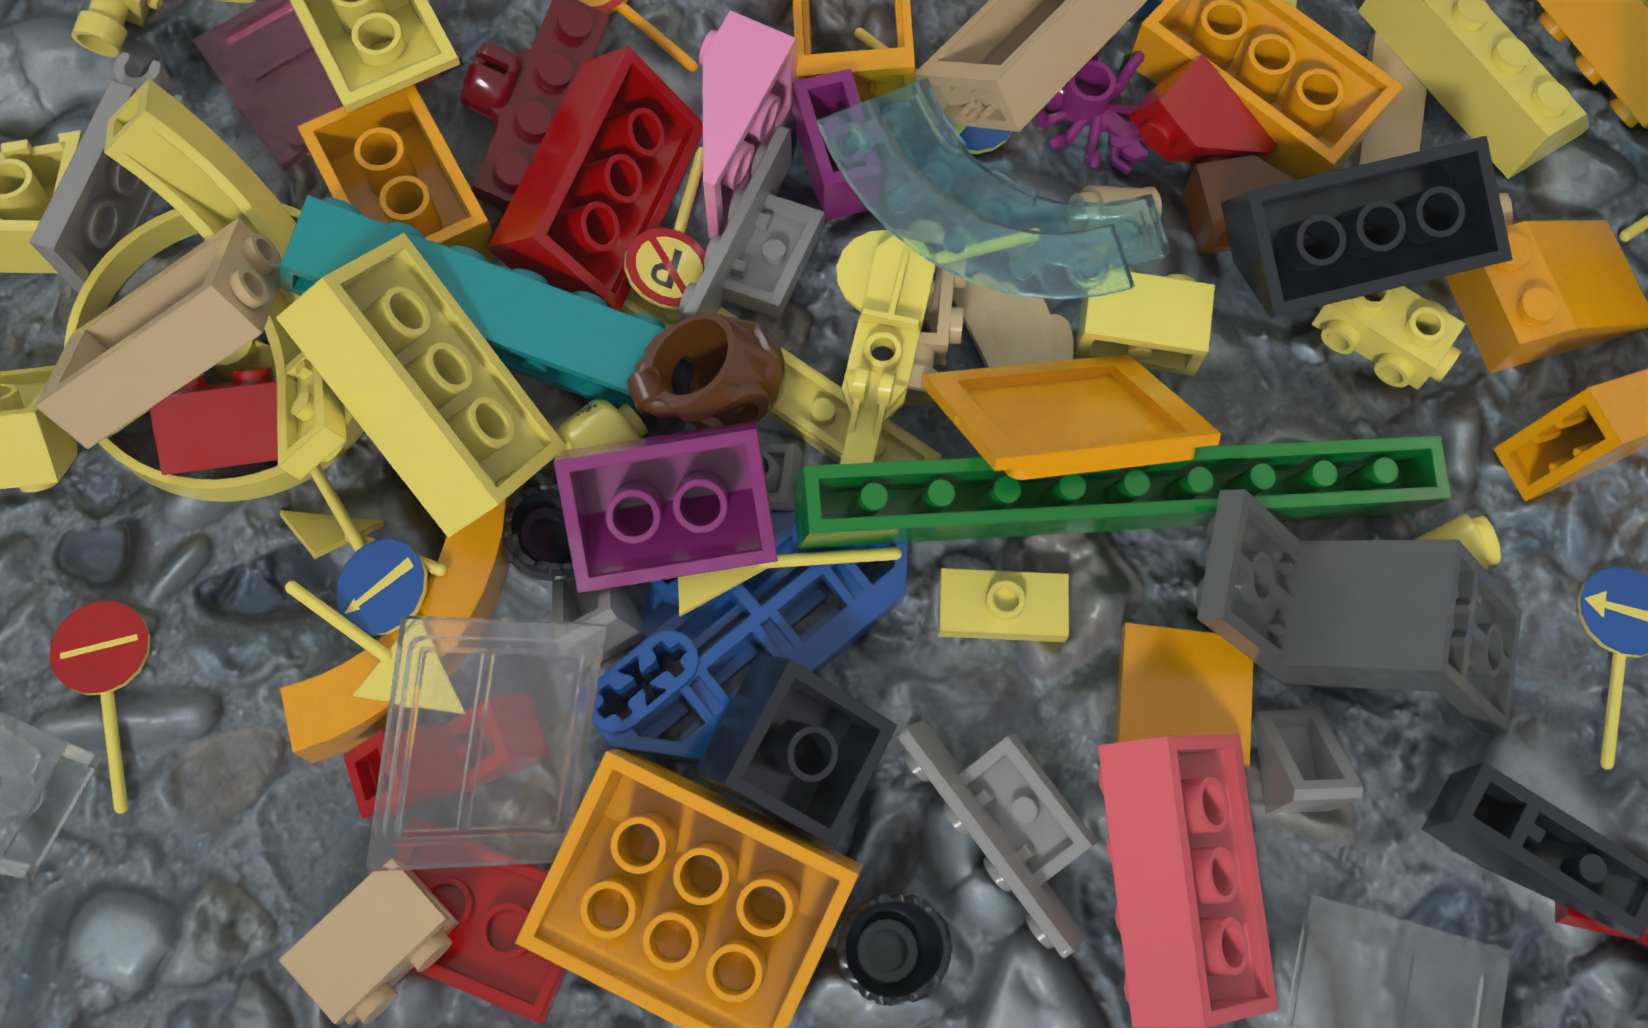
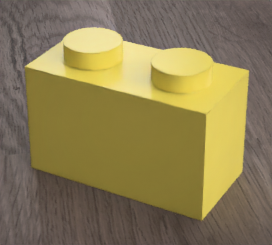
M1124 265L1092 266L1081 297L1074 357L1082 359L1129 354L1146 369L1194 376L1209 352L1215 285L1197 282L1194 278L1183 274H1171L1162 277L1136 273L1134 269Z

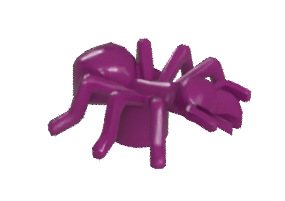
M1099 50L1044 106L1056 112L1045 114L1044 108H1042L1034 117L1037 126L1041 128H1046L1065 120L1073 123L1064 135L1058 134L1049 140V147L1059 152L1066 151L1085 126H1090L1084 156V163L1086 166H1090V168L1097 169L1100 166V153L1097 151L1100 132H1107L1109 134L1107 145L1111 151V164L1121 172L1130 174L1132 166L1119 157V153L1127 162L1136 163L1144 161L1149 151L1141 145L1147 146L1141 138L1140 130L1132 121H1125L1121 116L1128 117L1152 90L1140 102L1134 105L1109 104V102L1125 90L1132 75L1144 61V54L1141 51L1136 52L1127 62L1116 80L1110 67L1098 61Z

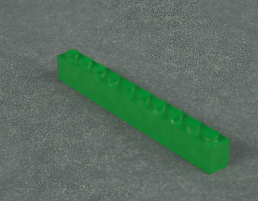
M1441 436L1195 448L1194 458L1187 461L1027 480L1011 478L1004 470L994 471L983 457L803 466L793 483L798 549L1208 526L1211 517L1216 515L1220 490L1245 489L1280 522L1411 515L1451 499Z

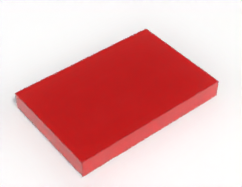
M413 815L393 858L406 863L459 922L447 935L452 941L450 947L437 961L419 973L532 1021L545 1024L568 970L515 942L549 871Z

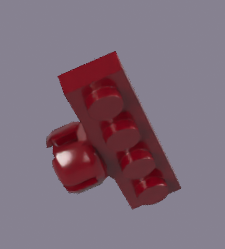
M552 0L534 44L527 53H515L491 41L483 43L477 49L474 55L477 58L469 66L463 81L460 101L465 108L489 118L496 126V129L471 188L476 198L506 211L582 62L593 58L610 15L578 0Z

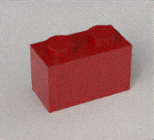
M272 366L232 371L233 382L209 385L206 383L205 374H201L151 407L149 410L162 475L278 460L276 376L273 377Z

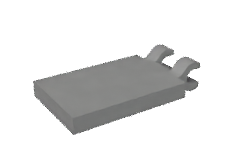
M126 52L121 53L113 65V73L118 83L110 81L29 242L78 294L92 270L105 254L121 239L145 223L158 196L157 192L136 175L104 153L108 119L148 78L164 90L167 89L169 84V75L162 64L155 60L152 61L145 75L135 78L140 67L132 55ZM175 94L174 98L190 111L183 97Z

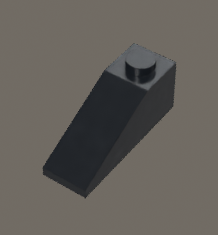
M1485 762L1449 775L1421 830L1484 869L1634 939L1643 937L1648 926V863Z

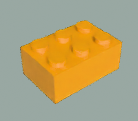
M414 84L349 113L342 106L297 126L333 198L354 205L361 211L363 216L384 224L400 222L410 225L423 233L425 239L450 248L458 245L474 249L485 256L487 261L496 257L487 249L493 236L489 222Z

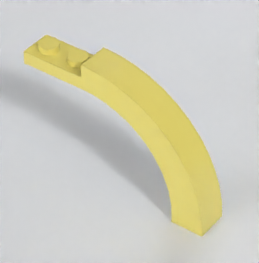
M148 78L108 119L104 153L136 175L164 198L205 240L237 218H240L254 233L267 237L278 250L281 259H283L296 222L261 179L219 136L177 99ZM278 287L264 328L271 346L276 369L278 468L301 480L321 462L326 463L335 458L343 448L347 440L345 406L276 319L281 312L300 297V295Z

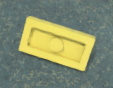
M941 568L938 589V637L1065 642L1069 637V574Z

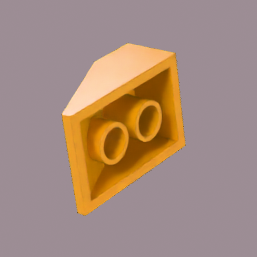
M1607 220L1523 221L1508 225L1506 230L1513 260L1445 276L1489 374L1648 329V302Z

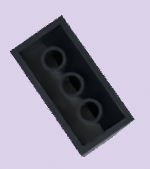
M1487 136L1250 190L1221 203L1233 262L1270 318L1513 260Z

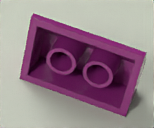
M757 420L565 450L554 460L578 593L778 561Z

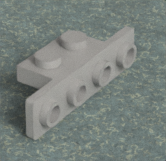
M779 125L769 145L762 143L758 147L752 164V178L746 189L739 188L732 198L728 212V225L722 236L716 234L710 240L704 258V271L698 283H689L683 293L679 306L680 318L685 319L688 316L705 312L717 314L722 302L726 301L780 320L825 226L824 211L776 196L792 163L790 128Z
M924 720L903 728L897 733V737L905 747L902 750V755L906 764L919 779L925 782L930 780L945 801L942 808L949 822L962 835H971L986 855L984 866L990 877L1002 890L1006 892L1012 890L1027 910L1026 922L1037 940L1048 949L1054 947L1064 959L1075 952L1086 940L1087 935L1047 883V880L1098 842L1015 733L1005 737L963 771Z

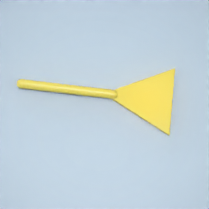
M898 547L777 554V562L678 577L679 616H683L768 568L898 560L902 556V551Z

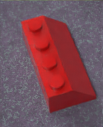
M629 45L582 62L487 249L511 270L526 269L544 277L550 286L569 293L583 291L602 298L607 303V307L621 311L632 287L624 270L625 252L634 237L648 229L660 227L703 134V122Z

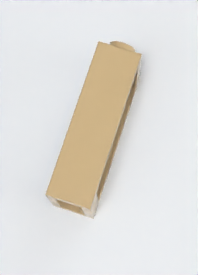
M989 0L913 75L937 123L1020 132L1147 0Z
M237 218L73 332L35 407L86 449L96 445L263 333L279 287L282 259L278 250L267 237L254 233L240 218Z

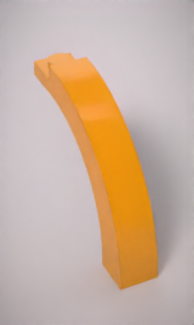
M515 491L498 506L448 538L446 536L444 546L437 561L447 567L446 574L443 576L430 575L427 581V593L417 614L406 626L389 635L381 636L377 640L379 643L390 650L418 615L447 677L449 678L457 670L478 641L490 619L506 580L510 561L503 547L504 517L506 512L509 511L508 508L516 499ZM367 650L362 651L347 662L321 675L280 688L292 752L311 764L358 746L381 729H389L400 722L418 707L352 696L381 661Z

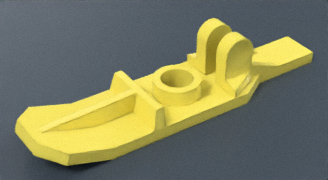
M893 235L875 247L869 279L842 385V394L851 417L840 464L874 463L883 424L904 405L937 262L925 241ZM884 346L891 349L894 356L890 360L879 361L871 355V352L877 347Z

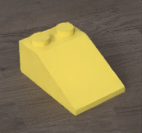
M289 0L347 113L460 65L458 56L428 0Z

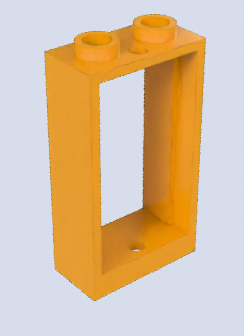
M793 0L797 81L851 69L862 103L916 99L915 77L913 75L915 73L910 0H894L897 48L812 54L810 0Z

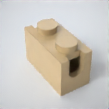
M389 856L287 951L279 961L335 1025H339L344 1020L348 1025H353L358 1020L365 1025L378 1017L396 999L398 993L393 986L413 967L418 972H422L446 952L452 944L447 935L459 922L406 863Z

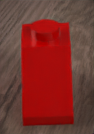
M1204 54L1171 70L1128 115L1130 120L1140 130L1141 138L1145 144L1158 152L1165 161L1198 164L1216 155H1227L1232 158L1250 155L1262 157L1271 153L1277 146Z

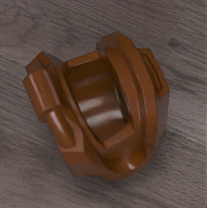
M705 312L688 316L655 336L645 348V355L635 366L634 373L627 379L626 386L639 414L644 416L652 414L657 418L675 417L683 422H692L693 426L698 430L755 420L758 423L765 415L771 412L783 397L788 370L779 343L764 326L753 321ZM684 356H688L695 366L689 379L688 394L675 395L671 383L672 373L677 362Z

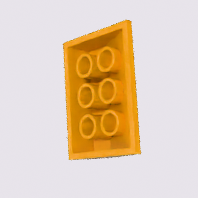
M619 748L607 750L515 943L681 1028H788L862 870L863 864L641 755Z

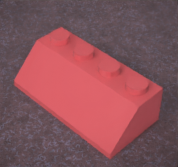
M1240 734L1162 736L1098 745L1100 760L1098 781L1105 801L1108 826L1107 853L1113 867L1117 899L1115 920L1117 928L1121 933L1126 973L1124 993L1130 1006L1132 1028H1210L1278 1010Z

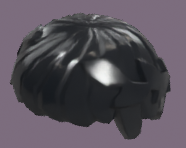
M538 485L525 489L513 501L504 517L503 547L509 561L520 573L537 580L557 582L574 578V569L558 485Z
M893 892L865 900L850 911L840 929L836 946L840 971L853 989L858 990L860 995L867 1000H874L876 1004L885 1006L900 1005L908 1001L914 1003L927 997L942 982L948 971L953 952L948 923L924 898L913 894L905 896L904 894Z

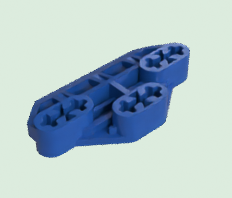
M795 511L771 512L777 554L826 551L823 547L814 548L812 551L809 548L798 549ZM894 543L831 547V551L891 547ZM895 543V547L900 548L902 551L901 558L894 560V567L891 570L881 568L869 579L863 574L862 570L872 562L768 568L681 617L679 616L678 580H674L671 583L670 579L651 581L641 619L648 636L636 643L629 654L601 675L589 688L585 699L586 712L598 733L612 749L619 748L633 753L669 756L671 762L699 764L741 685L729 695L721 687L750 664L759 654L753 647V644L758 642L768 655L792 659L817 674L904 601L906 594L908 543ZM827 585L846 607L840 611L835 606L798 637L792 628L827 600L828 596L821 589ZM665 656L673 662L680 660L683 668L682 674L674 677L668 671L661 673L658 664L659 660ZM640 671L646 685L651 684L653 692L657 697L650 704L644 690L639 691L633 678ZM615 697L623 704L628 702L632 712L623 721L615 714L610 715L611 713L606 705ZM685 700L705 722L703 726L698 721L692 724L680 734L679 742L659 739L689 714L687 708L682 704Z

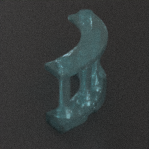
M927 77L816 121L831 156L845 180L866 208L893 235L914 252L941 269L971 283L1004 293L1032 298L1075 299L1098 297L1130 290L1135 286L1128 265L1165 258L1171 252L1152 194L1109 202H1082L1074 200L1069 203L1039 196V192L1015 182L996 169L990 171L966 150L965 147L968 144L961 138L946 117ZM1037 228V229H1039L1040 231L1029 230V229Z

